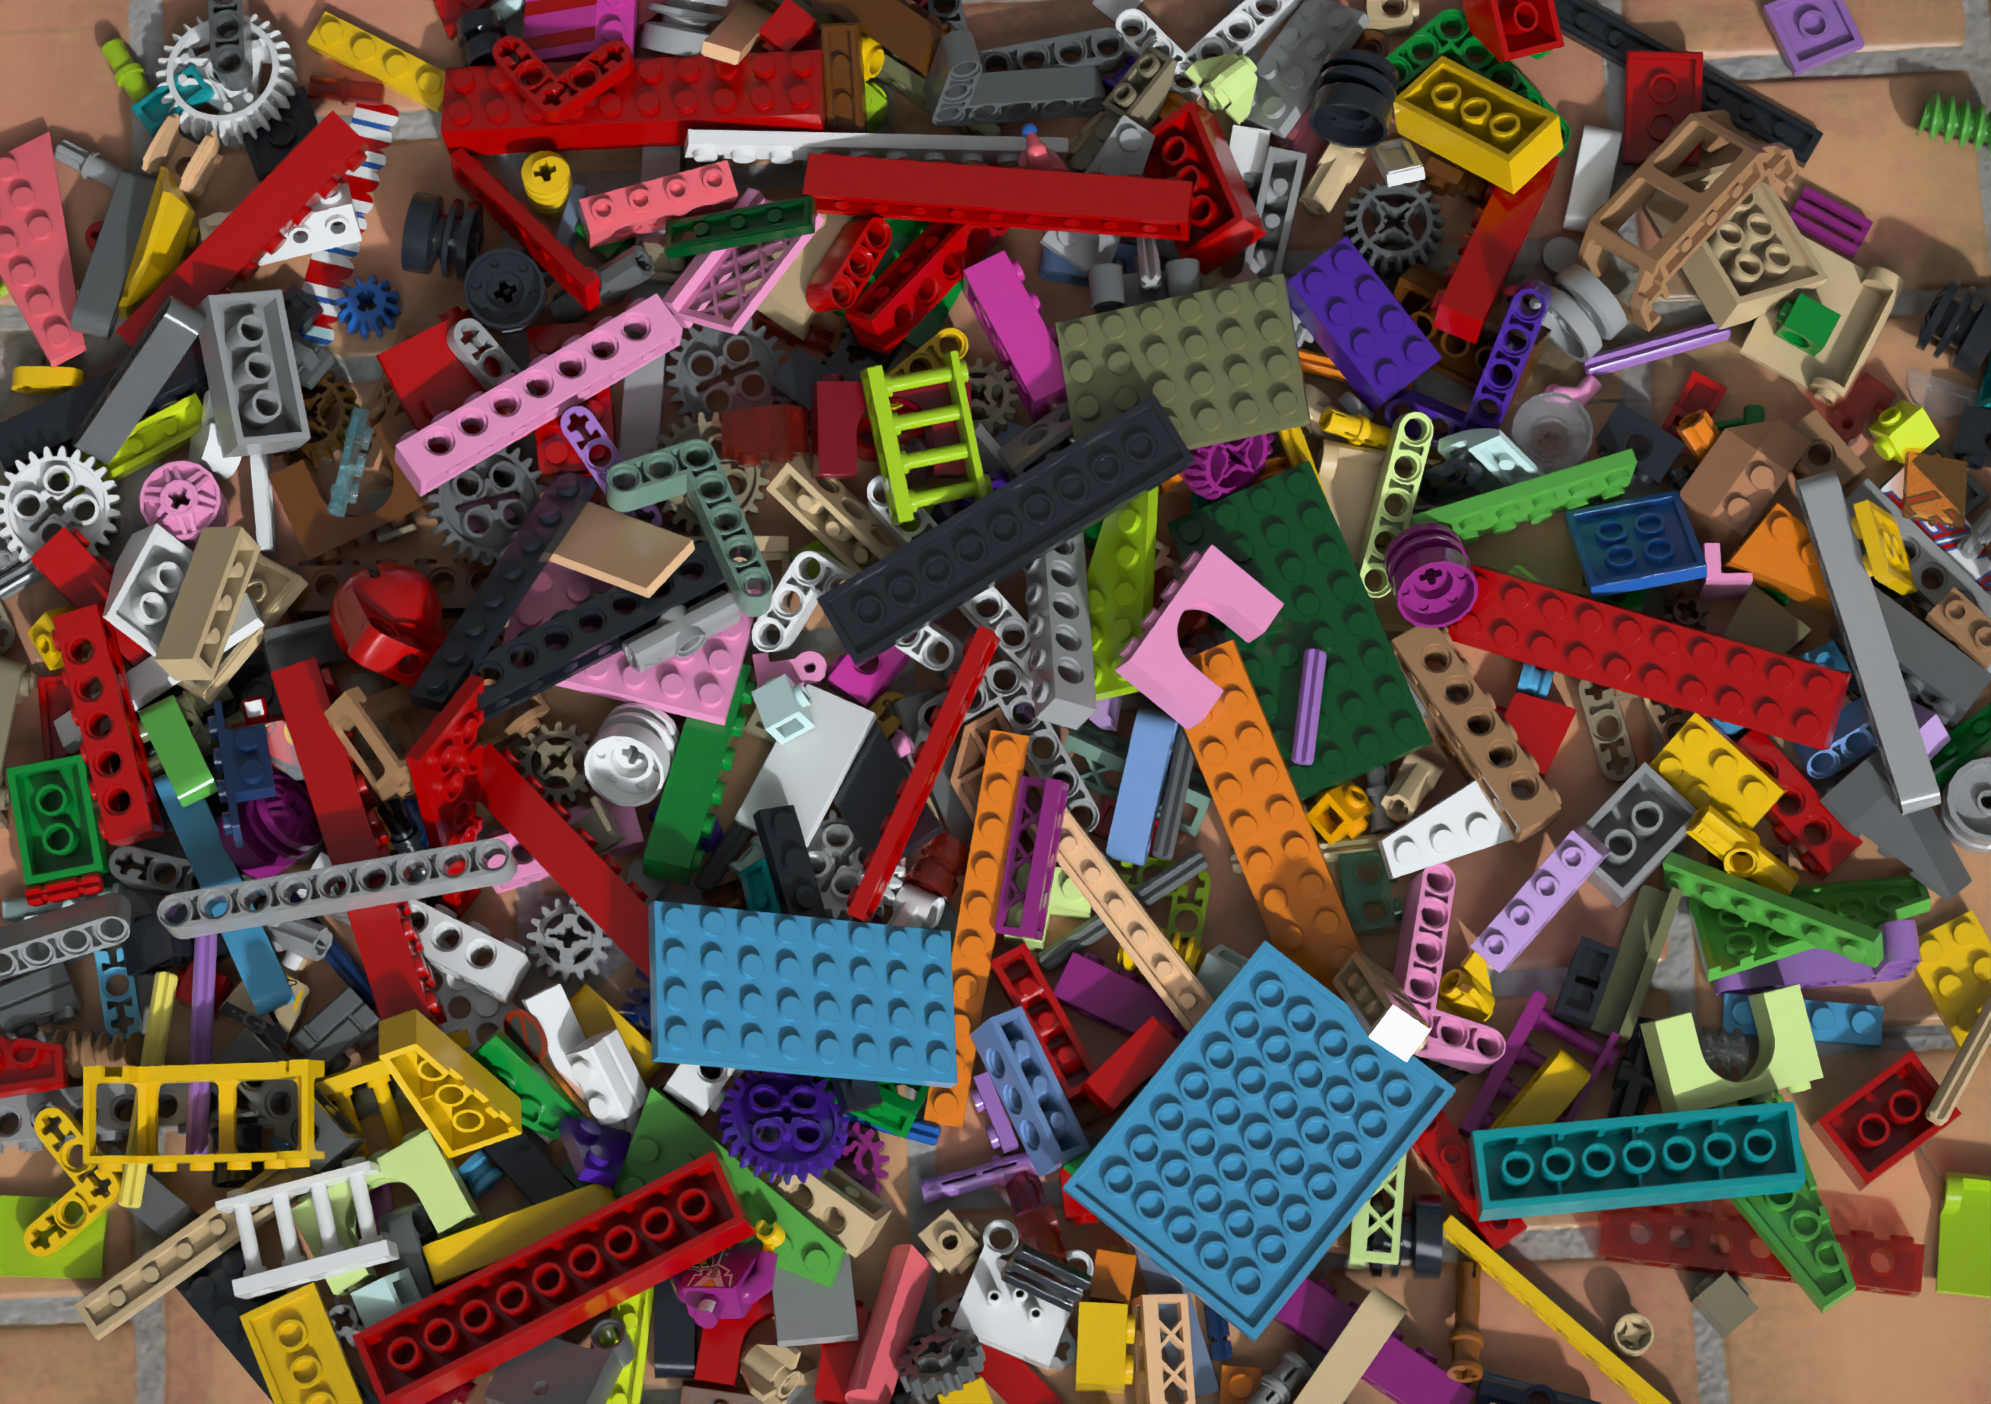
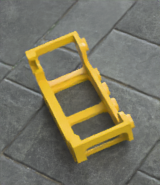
M301 1059L267 1063L122 1067L83 1066V1164H98V1172H123V1164H153V1172H176L177 1164L190 1163V1171H214V1163L227 1162V1170H251V1162H264V1169L310 1167V1160L325 1159V1151H317L314 1145L315 1078L324 1077V1061ZM294 1080L298 1086L297 1150L277 1151L276 1153H239L237 1151V1085L243 1081ZM167 1083H216L219 1088V1148L217 1153L161 1155L158 1151L159 1087ZM98 1084H133L137 1088V1152L132 1156L97 1155L96 1089Z

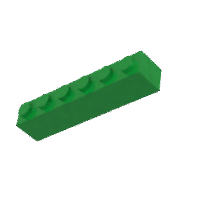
M742 664L725 726L686 717L643 856V875L690 886L693 872L700 874L705 858V850H701L704 838L711 839L716 821V816H712L711 813L714 804L721 805L726 789V782H722V777L725 770L731 772L735 761L736 749L732 748L735 737L741 738L744 732L747 716L742 714L745 703L751 705L754 699L751 692L756 690L757 682L751 681V665Z

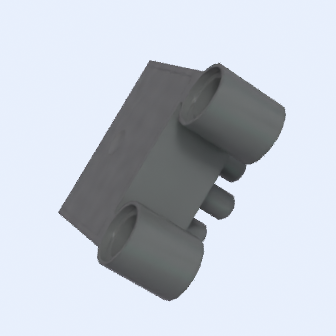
M1138 254L1132 257L1133 273L1126 272V261L1121 258L1113 259L1112 263L1094 265L1088 269L1091 315L1202 291L1200 262L1192 258L1175 259L1168 262L1167 257L1159 256L1161 286L1158 289L1150 288L1148 290L1143 289L1140 284Z
M606 1318L595 1324L590 1335L594 1349L561 1340L565 1333L563 1332L499 1365L483 1397L488 1404H606L623 1367L628 1365L635 1356V1345L623 1323L616 1318ZM619 1340L615 1345L607 1347L611 1342Z

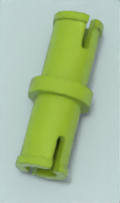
M112 39L102 46L101 53L105 56L115 73V82L119 87L125 89L133 104L152 92L143 77L144 69L141 64L134 62L122 39Z

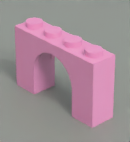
M1212 544L1200 553L1194 550L1185 559L1180 567L1184 571L1183 575L1179 580L1173 579L1163 590L1160 597L1164 602L1158 610L1155 607L1152 608L1143 618L1139 626L1144 630L1138 638L1133 636L1121 649L1119 655L1123 659L1115 669L1119 675L1186 730L1191 729L1205 719L1224 690L1194 667L1184 656L1177 637L1178 622L1183 611L1202 610L1208 612L1223 622L1244 641L1250 643L1267 630L1284 605V603Z

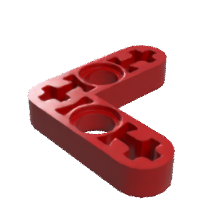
M505 36L499 39L492 48V55L498 70L538 114L549 122L565 120L627 77L634 68V58L629 45L619 40L603 44L557 77L519 37ZM508 52L513 55L517 54L520 64L516 66L515 61L510 56L504 55ZM615 56L617 59H622V61L617 63L614 60L610 61V59ZM598 66H600L602 72L605 70V74H601ZM530 73H540L543 75L542 79L534 85L523 83V79ZM583 75L595 77L594 82L588 87L582 88L575 85L577 79ZM569 88L573 96H570L569 91H565V89ZM550 100L561 102L557 106H555L552 103L548 104Z

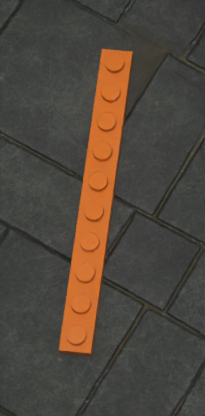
M997 730L990 731L952 951L957 1084L951 1088L929 1087L924 1114L925 1121L959 1128L964 1126L977 1050L970 1034L981 1026L991 969L990 961H992L997 934L994 933L1019 786L1021 776H1024L1030 736Z

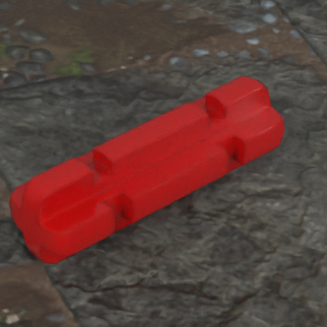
M90 872L82 874L81 878L75 875L46 881L45 885L41 883L28 885L25 888V895L28 905L36 907L46 905L48 901L55 903L83 897V893L88 896L103 892L104 885L100 873Z

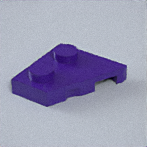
M564 1116L557 1128L577 1179L612 1188L620 1176L632 1137L631 1133L604 1125L601 1126L589 1119L580 1120Z

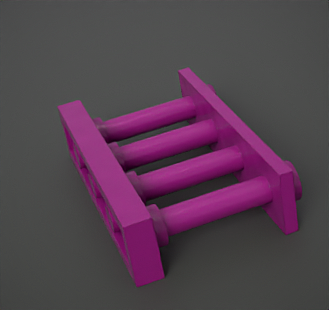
M1535 990L1506 1042L1504 1055L1495 1062L1458 1133L1470 1139L1472 1131L1488 1130L1496 1120L1493 1118L1494 1113L1488 1111L1494 1098L1497 1097L1503 1100L1505 1097L1512 1101L1522 1088L1512 1084L1513 1079L1507 1076L1513 1063L1520 1066L1524 1063L1538 1070L1548 1059L1530 1049L1532 1045L1525 1042L1532 1028L1539 1032L1543 1029L1597 1059L1590 1072V1079L1579 1092L1568 1114L1563 1111L1554 1123L1574 1121L1601 1069L1605 1067L1610 1070L1621 1049L1614 1045L1620 1035L1612 1032L1605 1045L1549 1015L1551 1011L1544 1008L1549 997Z

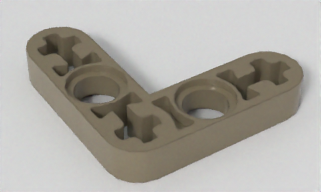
M1581 680L1579 695L1600 768L1603 774L1610 780L1618 783L1626 782L1637 770L1638 763L1621 702L1640 696L1623 691L1622 694L1616 695V689L1610 688L1602 692V699L1597 700L1595 696L1588 695L1587 690L1593 688V683ZM1606 716L1615 717L1619 723L1618 732L1611 738H1604L1598 732V723ZM1624 739L1625 746H1617L1621 758L1629 759V764L1624 766V773L1619 775L1616 770L1609 769V765L1614 763L1612 750L1607 749L1603 752L1602 746L1615 745Z

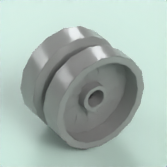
M1569 264L1555 277V287L1548 286L1551 290L1552 301L1542 325L1552 330L1549 338L1562 351L1579 362H1587L1600 351L1603 346L1601 339L1612 340L1626 327L1627 319L1620 303L1594 274L1578 264ZM1536 295L1529 302L1530 308L1538 309L1541 307V302Z
M1986 757L1972 760L1957 770L1940 795L1941 804L1938 805L1937 810L1939 821L1950 841L1965 851L1981 854L1991 852V758ZM1985 802L1990 809L1983 807L1982 804Z

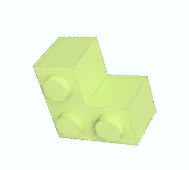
M1028 862L1017 871L1015 883L1021 892L1026 890L1028 886L1031 868ZM1055 866L1043 940L1004 935V945L1017 947L1025 943L1029 950L1041 952L1044 950L1051 915L1085 922L1090 919L1091 905L1061 867ZM1013 891L1012 899L1017 896L1014 891ZM1021 901L1009 909L1007 927L1020 929L1024 909Z

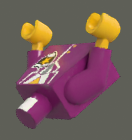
M760 1220L756 1224V1236L763 1242V1247L762 1245H733L670 1277V1283L678 1300L686 1304L689 1315L694 1318L699 1326L710 1329L717 1325L719 1319H741L747 1315L756 1301L772 1290L778 1254L774 1253L775 1247L780 1246L786 1237L783 1227L776 1221L770 1235H768V1223Z

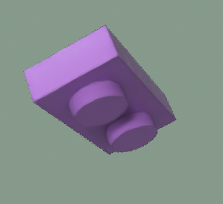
M988 1071L973 1077L975 1088L969 1090L977 1112L985 1110L990 1125L984 1128L992 1148L1000 1147L1004 1156L1018 1151V1142Z

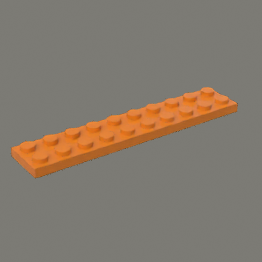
M1232 639L1187 658L1194 667L1224 691L1203 721L1189 730L1185 728L1184 730L1274 947L1344 1001L1332 980L1355 950L1364 956L1365 954L1235 640Z

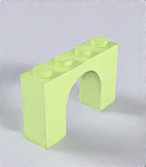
M1800 984L1748 996L1759 1038V1053L1752 1070L1737 1082L1719 1077L1705 1062L1691 1012L1640 1024L1662 1112L1704 1110L1711 1107L1739 1106L1738 1100L1751 1097L1752 1104L1776 1098L1775 1090L1787 1088L1788 1094L1811 1089L1810 1081L1824 1078Z
M422 1128L416 1129L405 1135L401 1139L403 1144L391 1151L383 1149L367 1158V1161L380 1165L381 1170L379 1174L365 1177L368 1192L370 1193L375 1188L387 1183L400 1182L407 1184L418 1195L439 1234L448 1237L482 1217L452 1159H448L429 1129L425 1131ZM350 1181L330 1186L327 1190L339 1246H344V1250L359 1247V1239L356 1232L357 1213ZM308 1192L298 1199L299 1205L292 1208L291 1211L314 1258L321 1257L320 1251L323 1250L312 1193ZM373 1266L329 1277L326 1278V1281L334 1295L346 1297L377 1279L378 1275Z

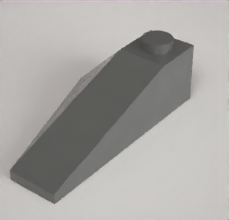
M1879 750L1866 758L1820 800L1823 806L1848 832L1857 838L1863 834L1879 846L1877 852L1886 859L1892 855L1907 865L1909 875L1946 901L1952 899L1972 882L1932 807L1903 816L1900 814Z

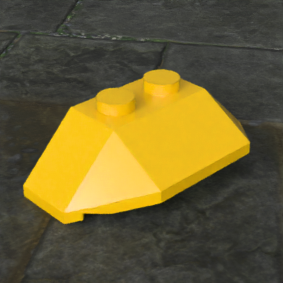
M160 167L118 304L120 318L125 320L187 259L189 249H196L199 242L200 227L196 226L195 212L182 190L178 189L179 185L166 167Z

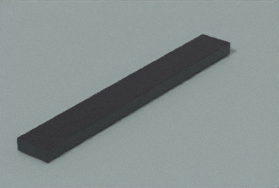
M1554 0L1563 36L1625 70L1627 50L1674 51L1584 0ZM1703 67L1701 112L1724 109L1729 112L1731 121L1737 129L1763 144L1777 142L1785 144L1792 148L1797 165L1802 168L1805 167L1824 133Z

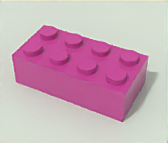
M1005 250L963 270L964 296L1004 370L1008 369L1010 371V381L1017 382V394L1034 424L1068 399L1061 355L1057 347L1059 346L1058 337L1051 324L1045 326L1040 316L1043 309L1036 294L1033 291L1027 293L1022 282L1025 280V275L1016 259L1010 261Z

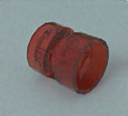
M942 832L922 846L921 854L923 858L914 860L904 877L905 882L942 897L945 905L948 904L959 886L956 877H963L966 874L970 848L957 838Z

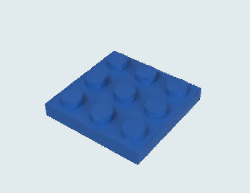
M1678 490L1564 511L1565 525L1592 599L1707 577V564Z

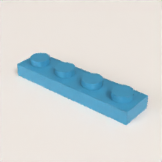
M1724 993L1722 998L1721 1035L1758 1038L1748 998L1750 995ZM1804 1000L1815 1043L1871 1048L1881 1047L1883 1006Z

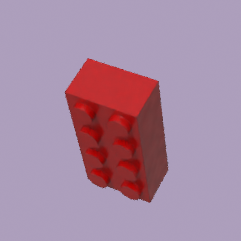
M1191 100L1148 130L1155 138L1143 170L1146 178L1165 179L1168 177H1178L1184 181L1193 182L1194 204L1189 241L1174 240L1181 259L1192 258L1199 260L1201 273L1206 276L1267 234L1218 121L1213 114Z
M600 320L527 327L530 363L542 354L547 353L551 355L560 350L563 343L572 336L579 334L582 337L591 332ZM603 349L593 352L600 358L610 356L609 352ZM572 368L561 370V373L568 377H574L579 374ZM611 385L577 406L587 408L594 415L617 448L613 390ZM535 387L537 396L547 393L544 389ZM574 413L569 417L571 424L567 427L570 432L577 430L584 438V441L577 443L581 450L591 440L601 437L597 430L590 436L585 428L586 422L589 421L585 415L579 418ZM563 414L536 429L539 471L542 472L540 478L542 484L548 487L559 470L593 478L562 432L561 418ZM596 445L589 452V460L596 467H604L611 461L612 454L607 446Z

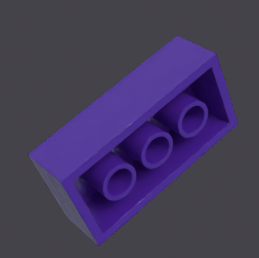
M1347 236L1286 282L1291 310L1372 413L1442 358Z

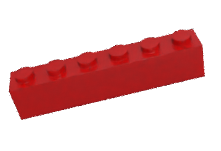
M1556 155L1515 194L1491 182L1489 183L1484 196V200L1488 203L1485 208L1478 206L1471 223V227L1475 230L1472 235L1465 233L1457 253L1462 257L1459 262L1452 260L1444 282L1449 284L1446 290L1439 288L1433 300L1431 310L1437 312L1433 323L1434 328L1476 344L1553 182L1560 160L1559 156Z

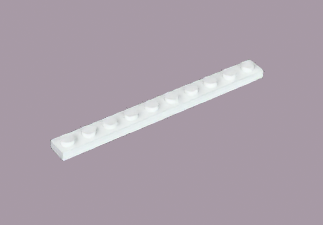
M688 129L684 143L685 158H694L696 161L703 163L713 162L720 158L733 159L737 163H751L756 159H769L775 164H788L794 160H808L809 153L821 154L822 152L830 151L842 156L858 157L863 154H869L883 159L909 157L923 162L948 160L964 165L993 163L1011 168L1019 166L1018 158L1026 149L1027 143L1026 138L1015 136ZM1038 137L1047 148L1055 151L1063 162L1065 161L1069 153L1068 138Z

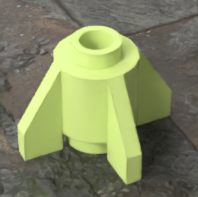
M1230 53L1196 61L1185 71V75L1196 86L1199 87L1204 81L1206 82L1201 90L1210 101L1209 109L1214 113L1218 109L1223 110L1229 105L1226 113L1239 125L1250 115L1258 79L1255 74L1257 67L1246 55L1240 54L1237 56Z

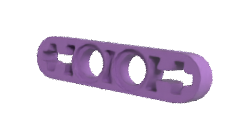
M573 406L562 415V432L606 495V476L608 470L615 464L625 460L594 415L585 407ZM574 413L579 418L584 415L588 418L589 421L586 422L585 428L590 436L595 430L601 435L600 438L591 440L583 450L577 445L578 442L584 441L582 435L577 430L570 432L567 428L571 424L569 417ZM596 445L607 446L611 451V461L604 467H596L589 460V452ZM655 504L641 508L645 514L649 512L654 513L655 518L651 521L652 525L661 526L662 516ZM630 511L627 514H625L624 512H619L624 515L638 519L634 511Z

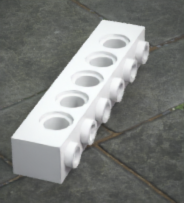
M320 852L310 870L332 866L329 856ZM338 883L331 887L330 896L340 895ZM298 890L297 893L302 900L305 898L307 890ZM423 898L409 900L413 913L407 915V917L409 916L411 921L417 918L425 919L424 926L419 930L424 950L418 951V953H422L425 963L509 1005L531 966L524 953L525 948L508 938H504L503 942L491 937V931L477 922L470 921L469 925L456 920L457 914L443 905L436 904L432 908L422 903ZM346 911L328 914L351 927ZM451 935L459 936V942L455 947L451 949L441 948V944L446 937ZM485 952L494 954L492 961L488 965H475L476 959L480 954Z

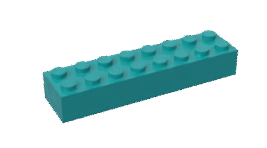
M1794 1101L1472 1131L1468 1142L1478 1222L1799 1192L1806 1181Z

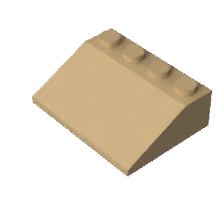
M1732 162L1675 177L1674 179L1692 190L1702 193L1717 180ZM1762 181L1681 267L1718 330L1749 322L1783 305L1786 300L1791 301L1800 293L1805 294L1826 283L1828 277L1772 186L1770 187ZM1659 189L1656 190L1645 206L1662 236L1672 228L1689 208Z

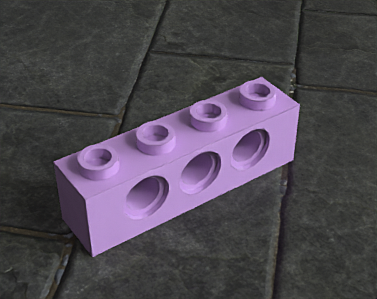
M1583 825L1573 829L1470 947L1497 972L1501 973L1509 968L1610 854L1611 850Z

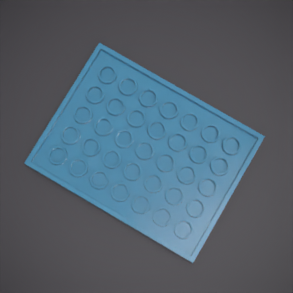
M1264 941L1063 1186V1190L1255 1342L1453 1096L1456 1088L1412 1055L1405 1062L1370 1039L1343 1000L1267 941Z

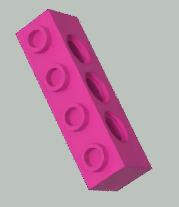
M946 615L934 621L933 623L938 625ZM917 632L906 638V640L912 642L916 638ZM893 646L875 657L879 662L875 670L865 672L855 665L849 653L846 656L840 654L827 671L830 674L828 677L829 688L845 700L863 708H869L883 695L912 657Z

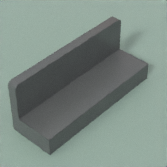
M329 615L265 630L261 646L271 679L270 672L316 657L322 668L351 662L350 659L342 654L332 635Z

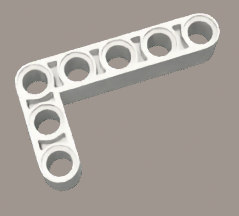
M1244 0L1186 53L1145 13L1138 9H1126L1121 12L1116 19L1115 29L1124 37V54L1127 57L1131 55L1138 59L1147 46L1150 45L1173 58L1177 62L1169 92H1176L1188 102L1191 100L1195 102L1203 95L1201 88L1206 84L1205 81L1199 87L1193 84L1189 88H1181L1175 83L1180 78H1188L1185 75V71L1194 62L1203 60L1202 57L1210 53L1218 56L1230 53L1237 56L1240 54L1247 56L1288 19L1304 0ZM1261 5H1270L1275 9V12L1266 15L1259 12L1257 8ZM1133 26L1140 29L1141 33L1137 36H1127L1123 30ZM1235 29H1242L1247 32L1248 36L1243 39H1237L1232 37L1230 32Z
M804 551L798 554L774 591L770 609L767 613L759 616L753 626L752 641L754 645L764 652H779L789 649L818 603L816 599L840 585L843 579L848 580L858 573L823 551ZM812 558L819 562L821 568L820 574L815 579H812L807 573V564ZM792 591H795L800 597V606L796 612L791 611L787 605V597ZM931 623L919 630L912 642L904 639L895 645V647L932 670L955 668L963 658L961 642L935 623ZM772 624L776 625L780 630V639L776 645L771 644L767 638V630ZM939 642L945 643L949 648L950 655L945 663L939 662L935 656V648Z

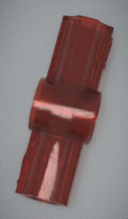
M1027 1171L1014 1174L1006 1188L1012 1209H1014L1012 1215L1021 1243L1068 1264L1066 1251L1059 1237L1061 1231L1051 1201L1046 1199L1039 1176L1030 1174ZM1032 1264L1034 1268L1040 1269V1267Z

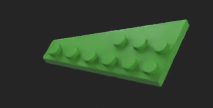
M1775 1090L1776 1098L1752 1104L1751 1097L1738 1100L1739 1106L1785 1101L1783 1096L1779 1094V1091ZM1801 1145L1806 1181L1799 1192L1729 1198V1200L1820 1312L1824 1313L1853 1294L1856 1284L1841 1245L1836 1241L1830 1226L1829 1214L1825 1205H1822L1817 1192L1815 1178Z

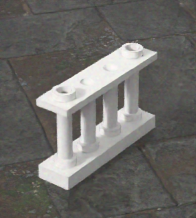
M365 1157L351 1158L341 1162L342 1168L253 1192H251L250 1188L235 1189L226 1193L227 1199L216 1201L217 1210L228 1214L235 1213L246 1270L243 1271L244 1277L231 1280L234 1295L247 1300L400 1259L397 1243L387 1239L383 1240L382 1235L377 1233L365 1178L381 1173L380 1165L366 1161ZM350 1181L362 1239L358 1241L359 1247L344 1250V1246H339L327 1187ZM307 1192L312 1193L323 1250L320 1251L321 1257L306 1260V1257L300 1254L289 1197ZM273 1202L285 1260L281 1261L282 1267L268 1271L267 1266H262L250 1208Z

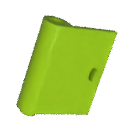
M1944 1171L1940 1190L1936 1293L1991 1299L1990 1175Z

